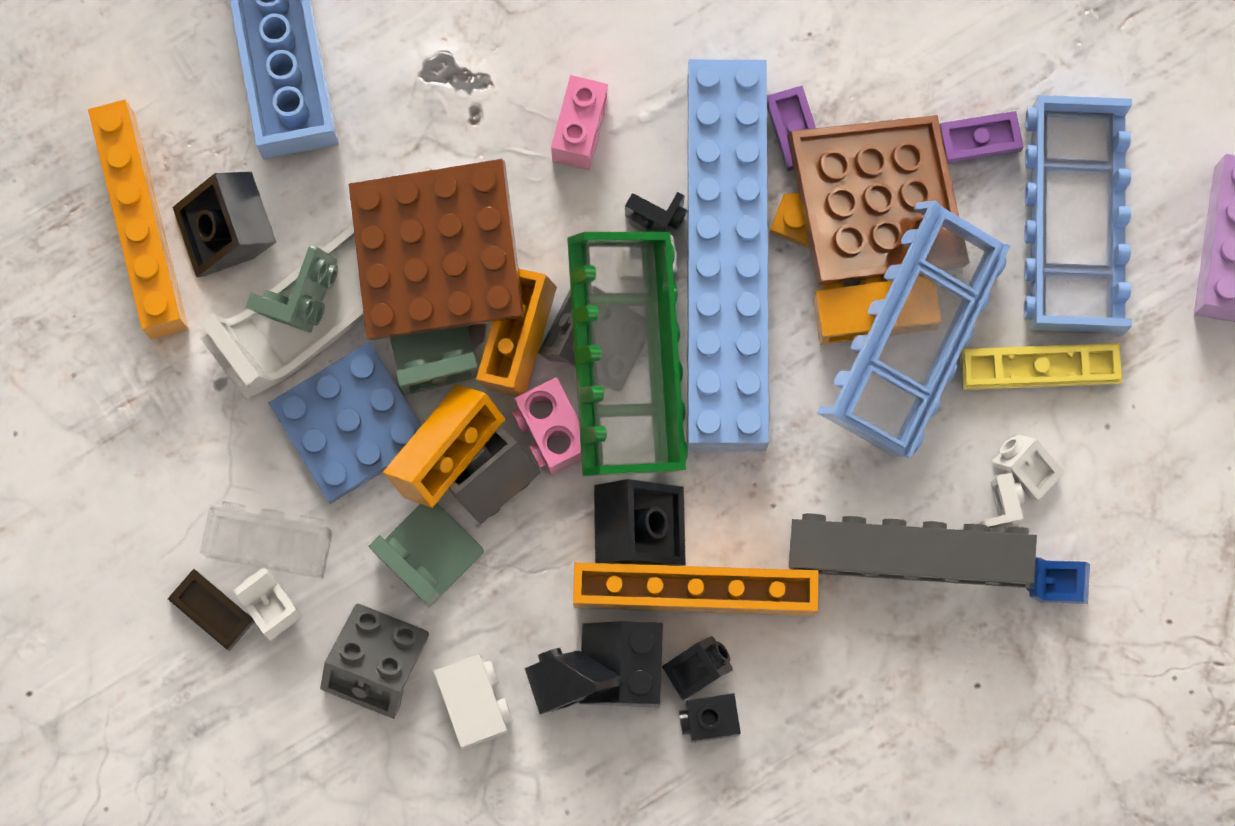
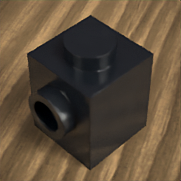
M735 693L686 700V710L679 711L682 735L690 734L691 743L736 737L741 734Z

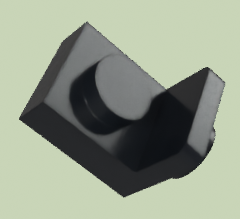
M713 636L696 643L662 666L682 701L733 670L727 649L722 643L716 641Z

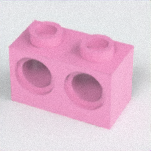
M570 75L551 145L552 161L590 170L609 99L608 84Z
M557 377L514 398L517 409L511 413L521 433L529 430L535 442L529 448L539 468L546 465L550 474H553L581 460L579 419ZM538 402H546L552 406L553 410L547 418L537 419L530 413L533 405ZM562 436L567 438L571 444L565 453L555 454L548 449L550 440L554 437Z

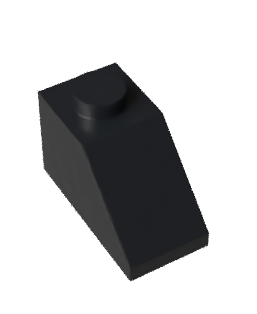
M555 648L539 654L540 662L524 668L540 715L570 707L623 685L619 675L579 650L562 654L561 648Z

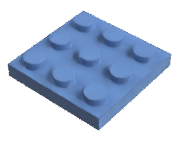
M370 342L268 402L329 504L383 473L421 427L420 422Z

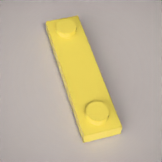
M1120 343L962 349L960 353L963 390L1114 385L1123 382Z

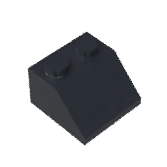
M252 172L214 173L172 207L196 277H204L255 259L276 243L272 226L268 220Z
M632 479L594 485L595 563L686 565L684 487Z
M636 621L583 623L581 652L619 675L623 685L579 702V704L659 708L663 623Z

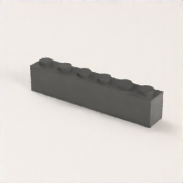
M806 513L802 514V520L792 519L788 565L791 570H818V574L1034 589L1037 535L1029 534V529L1025 527H1004L1003 533L988 532V526L981 524H964L963 530L947 529V523L937 521L923 522V527L906 526L907 521L901 519H883L882 525L866 524V518L858 516H843L842 522L826 521L825 515Z

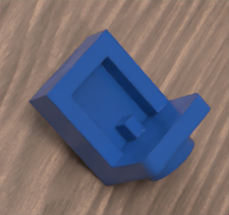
M1036 557L1034 589L1026 588V590L1029 591L1031 598L1039 602L1088 604L1090 564L1081 561H1047L1041 557Z

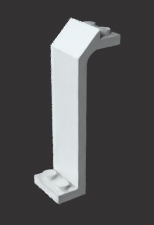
M426 165L418 172L429 171L432 169L428 165ZM353 224L321 249L337 259L335 266L338 267V274L334 285L326 290L322 301L325 304L323 317L317 326L314 325L311 333L266 318L249 309L227 319L212 313L200 323L207 332L200 339L245 399L291 377L364 318ZM301 266L270 291L290 299Z

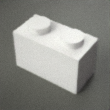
M476 654L433 670L462 749L509 733L506 723L513 721L505 698L497 701L492 685L499 683L491 660L483 662L481 655Z

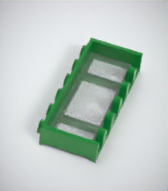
M582 232L568 237L582 476L667 473L686 470L688 446L684 440L683 429L686 412L685 405L681 400L680 382L683 377V369L678 355L680 327L676 322L675 310L678 292L673 280L672 264L675 259V250L671 244L670 232Z

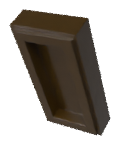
M195 569L187 575L168 597L172 604L228 651L234 647L255 622L249 614Z

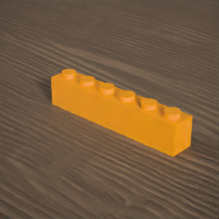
M126 99L90 108L88 113L141 328L150 339L188 330L189 327L136 115Z
M574 562L573 606L574 608L814 616L818 611V570Z

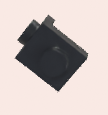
M677 192L666 211L632 193L625 204V217L629 218L628 223L641 232H649V230L653 232H669L671 228L678 230L687 213V209L683 208L685 195Z

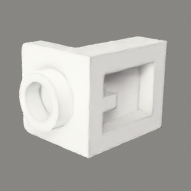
M1016 435L1005 441L1000 447V453L992 461L997 468L1007 470L1009 473L1012 472L1016 482L1019 481L1027 495L1035 500H1039L1065 473L1037 439L1023 435Z

